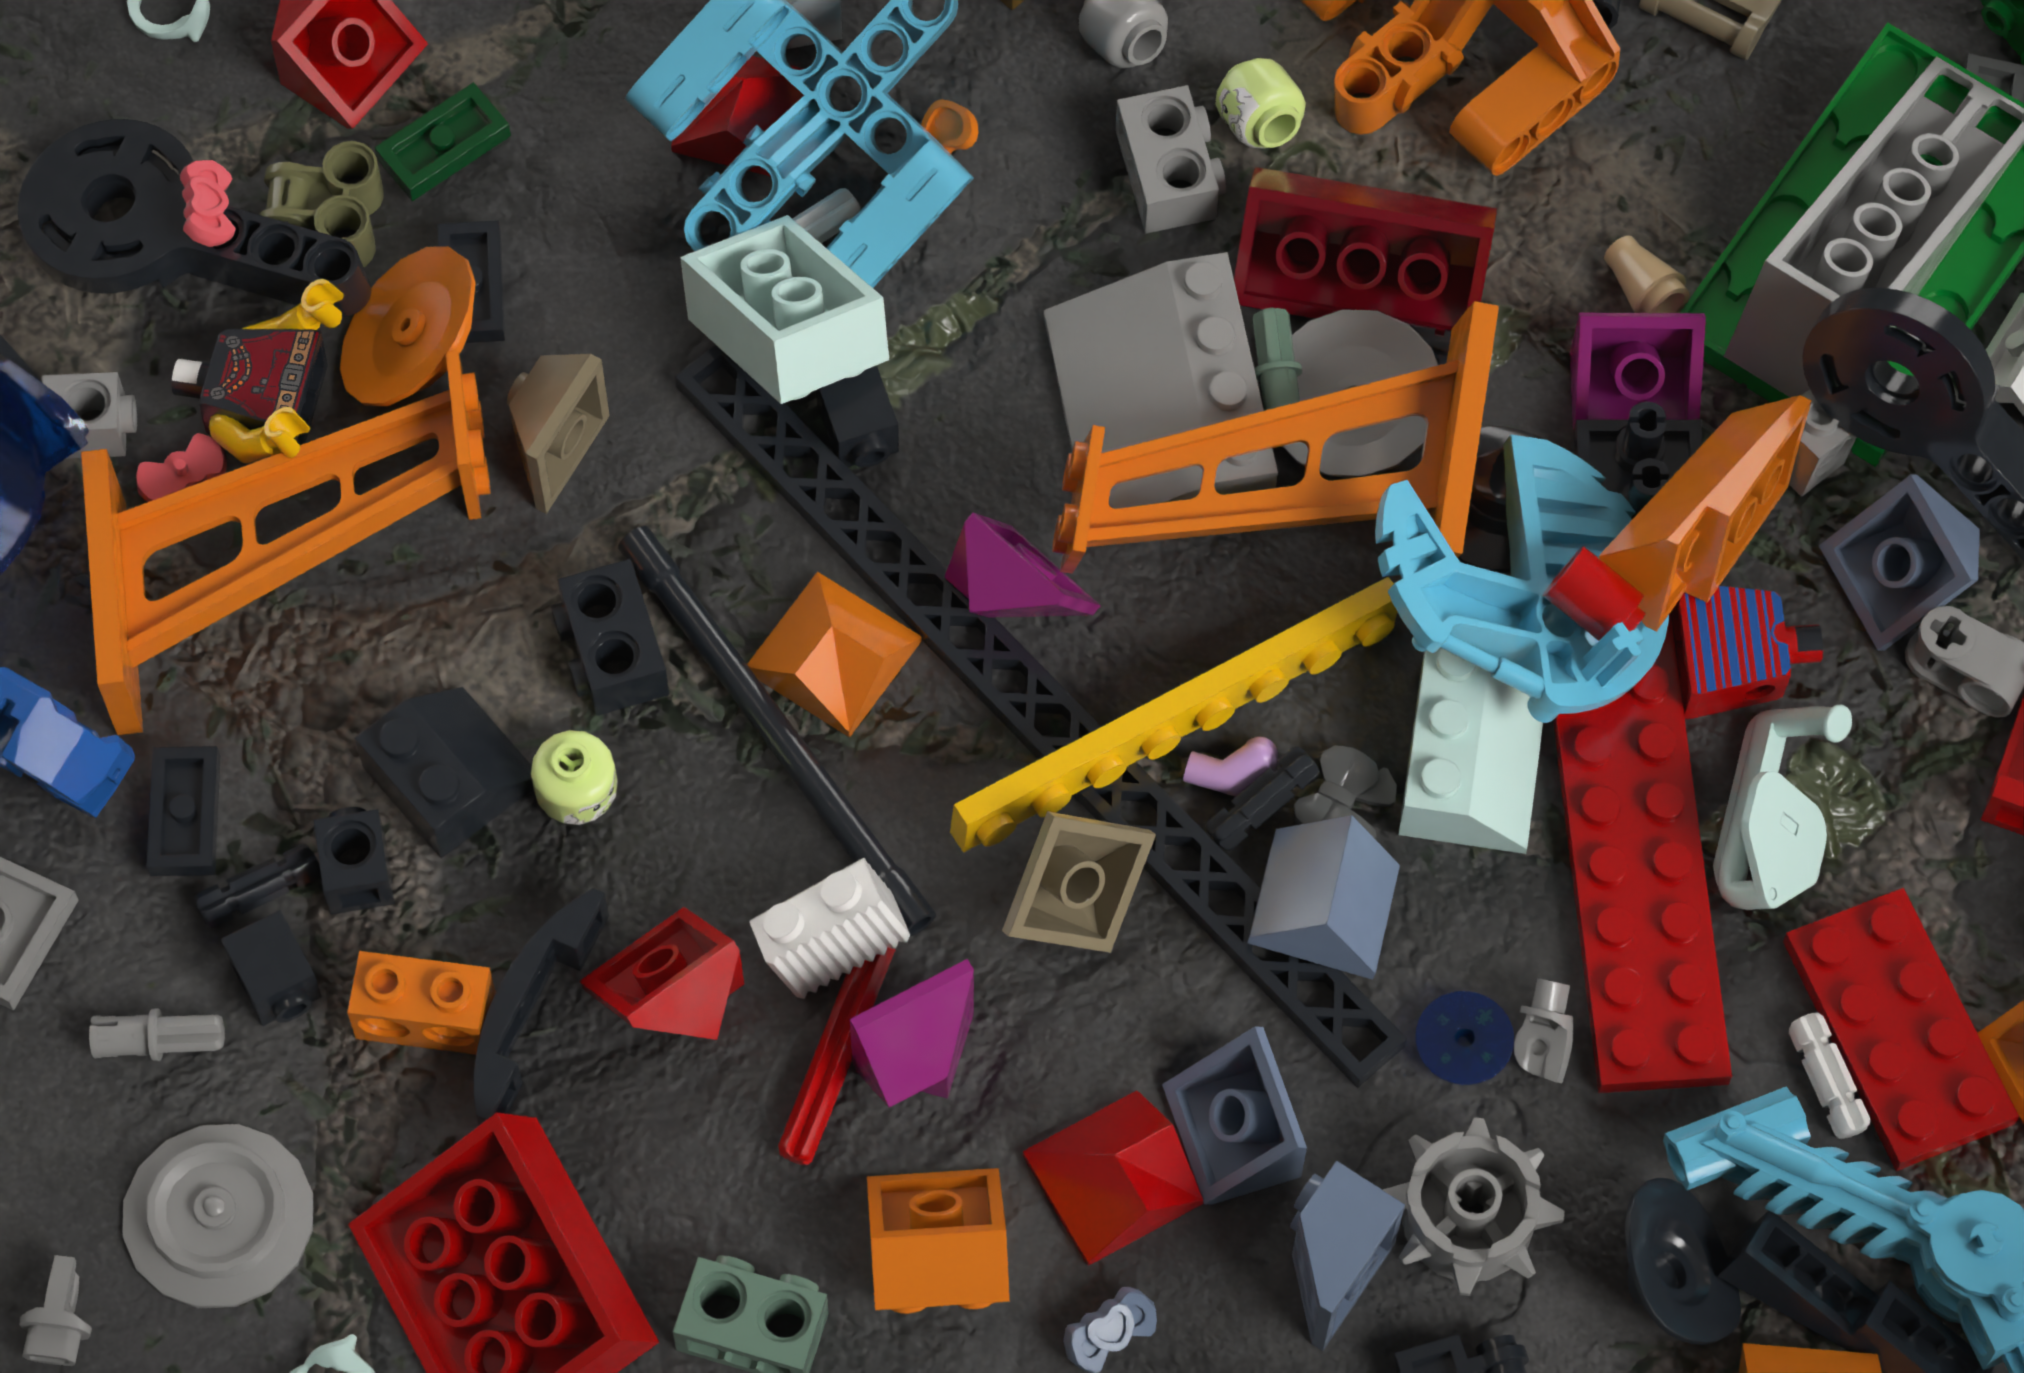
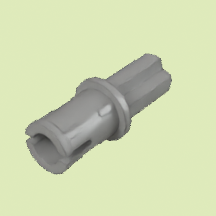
M158 1008L151 1009L149 1015L92 1016V1026L89 1029L90 1049L93 1058L137 1055L150 1056L152 1061H160L163 1053L216 1051L223 1048L225 1040L223 1018L219 1015L162 1017L161 1010Z

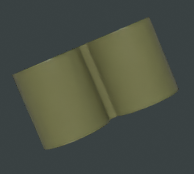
M347 141L333 146L326 153L322 163L323 167L304 166L292 162H278L269 165L266 168L264 182L269 188L266 210H263L259 215L283 222L288 221L290 224L332 236L343 230L357 231L354 235L342 239L354 245L364 268L373 260L376 245L369 215L373 214L381 206L384 192L377 157L371 148L364 143ZM353 176L364 177L362 181L355 184L342 183L345 179Z

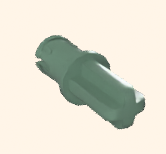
M1281 308L1263 309V311L1254 314L1252 321L1258 366L1254 370L1256 379L1260 382L1265 411L1300 402L1297 377L1302 374L1303 370L1302 365L1299 362H1295L1289 313Z

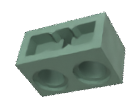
M721 1255L717 1256L714 1262L698 1257L673 1330L676 1351L751 1373H810L829 1314L827 1294L818 1292L819 1286L800 1276L782 1274L780 1279L776 1280L754 1273L755 1268L751 1264L738 1258ZM720 1295L730 1296L740 1304L733 1315L724 1319L712 1318L703 1311L710 1299ZM782 1314L795 1315L804 1323L802 1329L796 1335L787 1338L773 1335L767 1327L772 1319Z

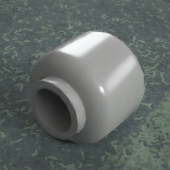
M1157 0L1084 1L1079 15V31L1084 41L1108 63L1118 68H1132L1137 65H1144L1159 55L1166 42L1168 16L1163 6Z

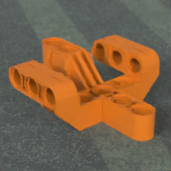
M1357 0L1300 1L1321 20L1328 21L1341 14ZM1415 0L1412 5L1400 1L1393 7L1395 17L1372 36L1366 31L1362 32L1353 43L1348 59L1337 69L1334 79L1336 120L1342 128L1350 133L1362 135L1373 133L1383 127L1398 113H1405L1415 99L1446 74L1451 75L1459 67L1464 59L1463 48L1490 7L1494 4L1537 42L1538 46L1472 99L1455 117L1449 133L1461 147L1492 175L1497 176L1513 167L1609 85L1618 70L1620 47L1592 0ZM1400 57H1412L1416 60L1411 62H1401L1396 59ZM1363 92L1371 94L1372 96H1370L1369 98L1360 99L1355 98L1352 95H1354L1355 93Z

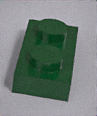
M473 82L374 147L379 163L413 202L509 138L511 131L506 119Z

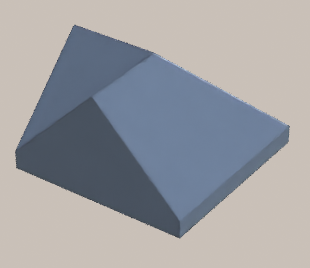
M1909 475L1819 545L1878 651H1885L1917 627L1929 611L1937 607H1943L1978 581L1980 529L1918 475Z

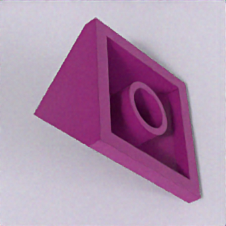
M972 513L964 522L944 577L969 599L970 613L989 618L1094 615L1101 607L1098 602L1064 572H1060L1059 567L1012 525L976 513Z
M966 959L850 1019L852 1063L858 1074L888 1107L920 1091L948 1099L974 1015V969L969 960Z

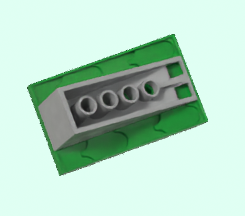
M1887 22L1680 313H1704L1706 316L1703 361L1738 383H1744L1748 389L1771 403L1803 395L1810 389L1804 375L1802 363L1803 348L1808 335L1823 310L1832 301L1843 294L1865 288L1897 289L1924 297L1954 314L1972 330L2024 257V103ZM1888 361L1899 372L1914 376L1904 366ZM1857 437L1851 448L1853 454L1874 467L1877 466L1887 450L1875 447Z

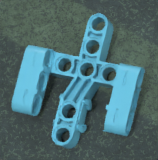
M710 0L638 79L627 93L625 100L669 141H672L692 123L756 51L804 96L765 132L756 125L743 142L746 148L722 174L715 172L698 188L705 196L691 210L685 220L684 227L686 241L690 247L697 251L710 246L703 240L700 228L703 219L712 212H720L728 219L731 227L729 238L771 222L770 219L795 191L803 197L810 190L816 180L810 172L849 136L888 175L881 182V188L852 219L846 220L839 228L841 231L827 249L874 288L974 179L923 126L888 95V92L952 23L957 15L958 1L945 0L944 10L940 16L934 20L923 21L918 19L913 11V0H890L846 50L842 52L786 0ZM894 32L902 40V56L898 62L891 66H880L872 57V43L881 33ZM808 36L815 43L817 50L816 59L808 68L795 70L787 62L786 48L795 37ZM852 77L861 87V101L853 110L841 112L831 102V88L839 79ZM897 119L906 129V143L898 152L886 154L876 145L875 132L879 124L884 120ZM761 166L771 175L772 190L768 197L762 201L753 202L743 193L741 186L742 178L750 168Z

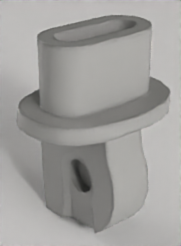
M1537 978L1532 1006L1521 1005L1520 1012L1525 1013L1526 1017L1514 1041V1055L1518 1064L1527 1072L1562 1083L1570 1058L1574 1031L1573 1016L1565 1015L1570 985Z
M54 1256L44 1307H36L20 1317L19 1325L27 1331L22 1357L27 1360L73 1366L76 1363L80 1340H87L91 1335V1326L74 1314L79 1292V1276L75 1272V1257Z

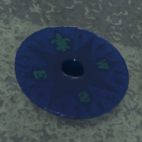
M1457 991L1440 996L1432 1001L1423 1011L1416 1028V1046L1424 1064L1439 1078L1459 1085H1475L1492 1079L1507 1065L1514 1047V1032L1507 1014L1492 999L1475 992Z

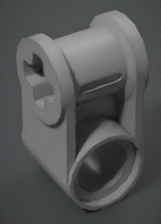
M1943 606L1937 607L1926 614L1920 622L1918 631L1907 643L1905 650L1906 663L1911 672L1917 677L1962 699L1967 705L1985 715L2006 717L2011 713L2024 688V642L2008 634L1996 631L1968 616L1960 609ZM1949 623L1954 625L1951 632L1945 630ZM1936 641H1940L1944 645H1946L1945 648L1943 649L1936 645ZM1930 657L1936 660L1933 666H1928L1927 664Z

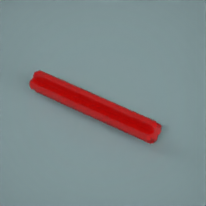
M887 947L885 954H876L873 962L864 960L861 968L853 966L850 974L846 973L778 1144L779 1155L784 1159L800 1165H809L812 1162L852 1061L850 1019L874 1006L896 949Z

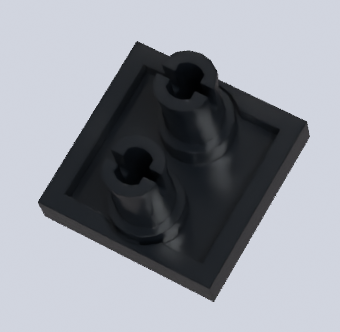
M1647 401L1633 406L1628 420H1576L1573 430L1575 455L1583 459L1606 478L1601 483L1602 486L1608 491L1621 493L1636 512L1631 517L1633 519L1702 445L1701 420H1665L1666 414L1663 408L1656 403Z

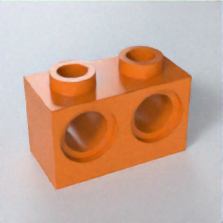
M359 951L347 1013L355 1038L359 1040L476 1055L482 1027L496 991L489 967Z

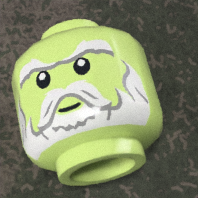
M1255 58L1239 63L1228 71L1217 90L1215 104L1221 118L1240 142L1250 148L1263 149L1281 146L1295 136L1304 117L1306 102L1301 90L1281 65L1272 59Z
M568 730L554 734L541 744L533 757L531 777L538 804L549 817L563 824L581 825L595 821L609 809L616 797L618 781L611 751L599 738L585 731Z

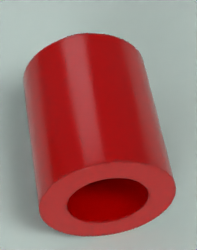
M1584 546L1566 563L1543 594L1544 598L1598 641L1617 623L1623 622L1629 632L1635 630L1646 612L1638 607L1644 594Z

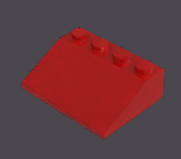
M495 1113L348 1224L426 1373H618L659 1343L658 1338L536 1117Z

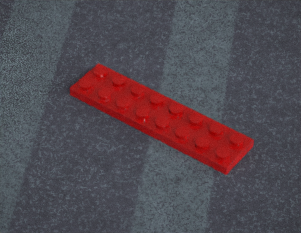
M1670 612L1666 637L1661 651L1650 670L1633 688L1605 706L1585 712L1559 714L1553 720L1598 1093L1729 1085L1732 1078Z

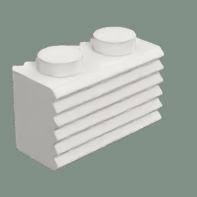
M865 858L829 875L826 879L786 901L774 905L766 912L750 920V925L765 962L796 997L805 999L808 991L816 993L819 985L828 986L830 979L839 980L842 972L850 974L853 966L861 968L864 960L873 962L876 954L884 955L887 947L896 949L899 941L907 943L910 937L890 888H887L885 882L881 880L880 876L876 874L875 870L871 868L870 864L867 863Z

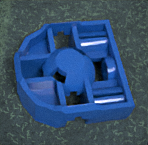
M0 667V766L18 777H21L23 773L38 781L37 785L51 796L88 816L96 818L134 762L135 754L132 747L118 735L99 738L96 731L77 721L73 711L54 700L51 692L7 667Z

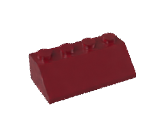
M1255 167L1248 190L1234 276L1240 306L1258 309L1281 308L1287 310L1292 315L1315 319L1340 310L1379 311L1400 321L1436 327L1435 334L1444 335L1445 329L1452 330L1474 301L1481 302L1497 208Z

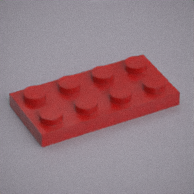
M1904 887L1786 933L1783 943L1817 1012L1824 1016L1832 1034L1830 1039L1832 1043L1837 1045L1857 1088V1093L1860 1099H1862L1870 1120L1896 1171L2015 1125L2019 1115Z

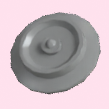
M1340 310L1308 321L1292 335L1295 362H1299L1303 370L1302 374L1297 377L1300 401L1438 365L1432 348L1409 324L1379 311ZM1411 416L1337 433L1324 443L1320 473L1328 477L1357 478L1373 476L1399 467L1424 445L1426 422L1422 417ZM1297 442L1282 446L1297 463L1306 467L1308 453L1306 444Z
M240 1124L200 1125L166 1140L138 1167L123 1200L122 1236L137 1272L163 1296L195 1308L237 1307L271 1292L299 1265L313 1232L314 1195L299 1160L273 1136Z

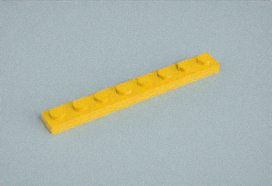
M1389 577L1380 580L955 803L951 820V835L963 853L981 843L985 847L993 846L1006 839L1015 830L1017 824L1036 814L1039 817H1045L1047 811L1058 812L1071 800L1072 795L1091 785L1094 788H1102L1111 784L1125 772L1130 764L1146 756L1153 760L1166 755L1178 745L1183 736L1200 727L1203 731L1219 727L1233 715L1236 708L1253 699L1258 703L1272 699L1287 686L1289 680L1306 671H1309L1310 674L1323 672L1341 657L1342 652L1359 643H1362L1365 647L1376 644L1384 639L1395 626L1394 623L1398 612L1388 594V590L1392 587L1393 582Z

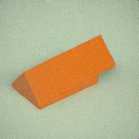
M1798 395L1731 413L1598 556L1604 563L1644 594L1638 607L1646 612L1642 619L1646 627L1657 632L1684 592L1708 603L1788 488L1812 400Z

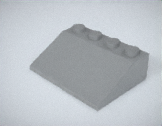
M1228 252L1168 261L1044 310L1043 316L1072 450L1075 441L1084 442L1092 425L1105 427L1101 452L1105 453L1264 411ZM1273 449L1231 457L1221 462L1216 471L1214 484L1216 492L1226 495L1276 488L1278 471ZM1192 466L1119 483L1110 491L1109 505L1114 509L1192 499L1199 494L1202 469L1199 466Z

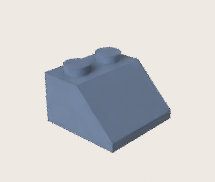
M1338 1161L1335 1162L1324 1179L1316 1173L1309 1179L1294 1204V1208L1298 1212L1290 1225V1228L1296 1232L1292 1258L1312 1345L1321 1351H1324L1394 1247L1405 1208L1404 1203Z

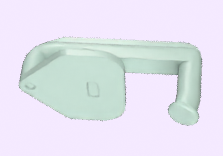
M1839 704L1833 707L1811 706L1766 710L1756 715L1749 722L1745 731L1713 863L1715 879L1721 896L1732 907L1745 910L1777 908L1816 883L1826 846L1827 833L1824 817L1818 806L1779 774L1778 771L1787 737L1824 735L1831 742H1840L1846 738L1852 726V715L1848 707ZM1750 867L1753 880L1746 881Z

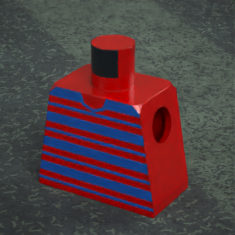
M1719 586L1708 603L1684 592L1671 611L1685 719H1694L1775 701L1783 697L1791 677L1790 664L1817 663L1822 661L1823 639L1819 624L1785 626L1781 596L1774 591Z

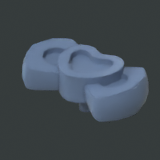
M1122 1287L1115 1298L1104 1301L1098 1311L1087 1313L1082 1317L1080 1323L1067 1325L1063 1338L1067 1359L1083 1371L1089 1373L1100 1372L1109 1351L1124 1349L1128 1345L1131 1336H1152L1157 1322L1154 1302L1139 1289Z

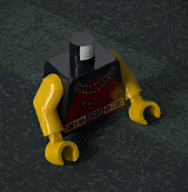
M317 279L306 287L302 294L301 303L282 315L242 329H226L218 334L210 363L187 359H178L176 361L172 375L173 395L200 399L199 406L206 433L240 462L249 464L281 452L288 458L295 457L300 450V445L306 443L328 367L322 332L317 329L320 328L321 324L328 328H335L340 324L342 312L333 304L342 300L344 293L328 280Z

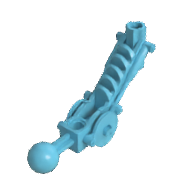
M1787 1086L1665 1133L1663 1143L1666 1148L1669 1165L1677 1181L1683 1184L1686 1191L1722 1177L1739 1185L1733 1194L1742 1199H1770L1765 1206V1209L1777 1215L1803 1214L1796 1223L1808 1229L1833 1228L1834 1230L1828 1236L1831 1240L1840 1244L1866 1243L1860 1250V1253L1870 1258L1894 1257L1897 1260L1907 1262L1910 1265L1919 1296L1931 1311L1947 1321L1961 1324L1983 1370L2004 1362L2009 1373H2024V1209L2021 1205L2003 1194L1985 1190L1961 1193L1949 1198L1933 1191L1909 1192L1907 1190L1913 1184L1912 1181L1901 1176L1878 1178L1876 1175L1881 1170V1167L1870 1162L1845 1163L1844 1161L1849 1156V1153L1837 1147L1812 1148L1806 1145L1811 1137L1806 1122V1115L1797 1096L1793 1095Z

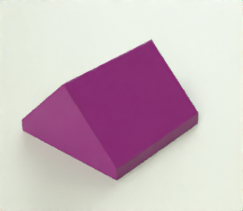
M1579 313L1570 349L1573 430L1576 420H1628L1632 407L1646 401L1661 406L1666 414L1665 420H1700L1705 314Z

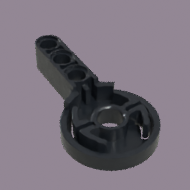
M110 119L76 128L57 139L39 155L22 183L18 200V219L22 234L40 266L51 277L76 290L99 294L119 293L140 288L156 280L164 288L180 276L190 273L207 280L298 305L301 303L302 294L306 287L315 280L325 279L329 281L336 275L346 274L338 280L329 281L344 293L343 299L333 304L342 312V317L353 315L362 310L371 296V284L356 248L349 241L339 237L228 206L223 213L235 226L236 230L232 239L226 243H234L226 248L219 249L222 245L207 247L193 241L183 230L186 221L183 214L186 202L182 196V191L185 187L180 180V174L182 169L194 160L185 146L175 136L147 122L130 119ZM154 150V151L158 152V153L161 154L167 161H169V163L172 165V167L175 168L176 170H178V174H177V172H176L175 170H171V168L168 166V164H167L163 159H161L159 156H157L156 154L152 153V151ZM124 197L135 201L130 211L117 220L109 222L95 220L98 209L111 199ZM52 220L53 223L55 224V226L57 227V229H58L64 236H66L68 239H70V240L72 241V243H69V242H67L64 238H62V237L58 234V232L54 229V227L52 226L51 223L44 225V233H43V232H42V225H43V223ZM143 246L142 250L139 249L128 253L117 254V252L119 251L132 250ZM289 258L286 262L282 264L274 265L277 261L281 259Z
M1865 288L1851 291L1836 298L1821 313L1803 348L1802 363L1804 375L1817 402L1832 419L1838 420V424L1857 438L1875 447L1898 454L1920 456L1938 465L2024 561V431L1995 400L2000 385L1995 384V374L1991 360L1980 340L1954 314L1940 305L1910 292L1889 288ZM1888 361L1904 366L1914 376L1899 372ZM1949 372H1951L1955 380L1958 390V399L1966 402V404L1956 401L1955 388L1951 380V377L1948 374Z

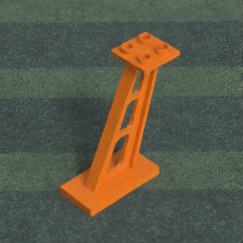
M1476 301L1471 304L1452 328L1448 358L1445 364L1101 453L1105 427L1092 425L1084 442H1074L1072 454L1068 453L1062 491L1073 492L1071 504L1065 503L1062 515H1058L1052 552L1063 554L1060 572L1073 574L1086 552V547L1375 520L1382 494L1391 484L1405 480L1409 481L1458 558L1463 553L1499 306ZM1411 416H1419L1425 420L1426 431L1422 458L1415 468L1404 472L1334 481L1326 480L1321 476L1320 462L1324 443L1331 436ZM1297 442L1306 444L1308 453L1305 473L1302 481L1298 484L1226 495L1216 492L1214 487L1218 465L1224 460ZM1192 466H1199L1202 469L1199 494L1192 499L1114 509L1109 505L1110 491L1119 483Z
M458 350L446 352L450 390L302 444L298 454L293 458H288L281 452L128 510L126 509V502L107 449L81 452L97 684L117 735L143 732L139 664L461 485L469 520L481 518L479 495L491 494L487 459L484 457L482 438H485L481 402L478 400L475 372L463 374ZM434 438L439 441V450L430 460L362 495L355 494L354 474L359 468L426 440ZM337 480L340 482L341 499L333 510L268 544L261 545L257 543L255 519L262 508L326 481ZM236 521L242 525L243 546L235 560L156 601L146 599L144 565L154 552L226 522Z

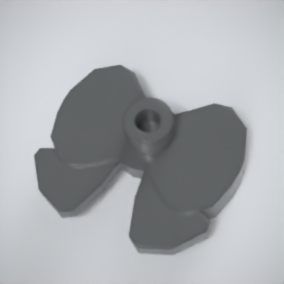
M1334 745L1323 751L1320 758L1319 768L1323 783L1320 785L1319 792L1299 798L1294 804L1295 824L1301 825L1353 815L1376 840V830L1351 809L1354 806L1355 800L1389 808L1393 806L1396 801L1397 785L1387 768L1383 767L1378 771L1376 762L1363 752L1352 747Z

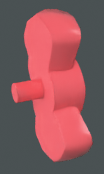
M213 160L191 162L182 169L180 174V180L185 187L182 191V196L186 202V207L183 211L186 219L183 230L193 241L207 247L222 245L232 239L236 230L235 226L223 213L229 204L228 196L224 191L232 181L231 174L222 165Z
M197 433L192 437L185 452H172L167 456L164 463H140L135 477L139 496L146 502H150L225 474L227 460L224 448L210 436Z

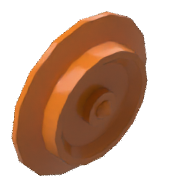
M449 246L425 247L400 259L375 282L371 288V296L368 303L362 310L354 314L343 340L340 372L345 389L350 395L365 406H389L430 387L448 371L446 352L458 350L459 354L461 353L472 325L476 282L467 259Z

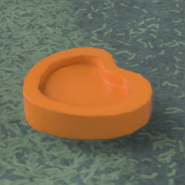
M940 99L932 103L921 123V126L950 154L954 150H966L972 147L977 141L979 134L975 116L967 108L949 100Z

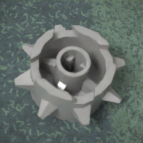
M1474 1118L1465 1136H1463L1464 1132H1455L1433 1144L1418 1135L1412 1136L1409 1139V1143L1417 1162L1415 1163L1410 1182L1383 1189V1191L1405 1204L1402 1225L1408 1242L1398 1257L1400 1261L1406 1265L1420 1260L1436 1274L1447 1277L1449 1281L1456 1284L1459 1295L1470 1296L1477 1281L1490 1280L1510 1269L1528 1279L1532 1277L1536 1272L1527 1250L1534 1230L1564 1221V1210L1540 1197L1539 1189L1541 1185L1536 1169L1545 1156L1542 1150L1536 1148L1523 1152L1506 1138L1497 1135L1495 1139L1490 1138L1484 1118ZM1461 1201L1467 1207H1472L1479 1203L1484 1207L1482 1213L1475 1214L1474 1212L1469 1213L1460 1207Z

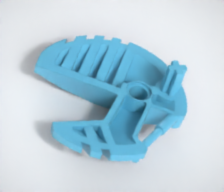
M1510 435L1503 444L1511 576L1461 563L1408 480L1391 484L1382 494L1376 518V544L1393 541V546L1384 550L1378 557V563L1382 577L1401 574L1402 579L1392 585L1388 590V594L1401 619L1413 634L1412 644L1415 649L1421 652L1427 650L1435 653L1441 647L1490 672L1491 677L1527 694L1530 697L1527 702L1529 713L1537 721L1548 723L1559 714L1585 712L1605 706L1633 688L1650 670L1661 651L1666 637L1669 615L1657 632L1646 627L1642 621L1635 630L1629 632L1624 623L1621 622L1613 626L1598 641L1543 597L1545 590L1582 546L1598 557L1630 523L1631 517L1636 512L1621 493L1608 491L1602 486L1601 483L1606 478L1575 454L1545 439Z

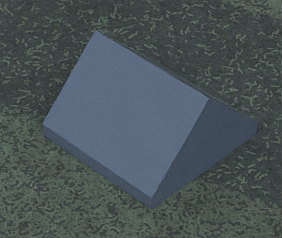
M1353 815L1276 829L1247 943L1373 980L1376 974L1400 865Z
M1255 1026L1162 1084L1204 1204H1216L1302 1176L1307 1146L1263 1027Z

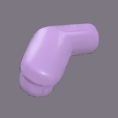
M1258 736L1248 740L1244 746L1224 760L1192 751L1187 762L1183 782L1231 796H1237L1269 767L1273 771L1276 770L1278 766V750L1270 739Z

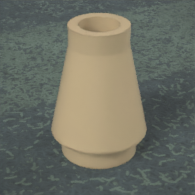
M1632 236L1619 238L1607 249L1604 260L1613 270L1634 313L1681 312L1690 296L1688 289L1685 287V277L1642 247Z

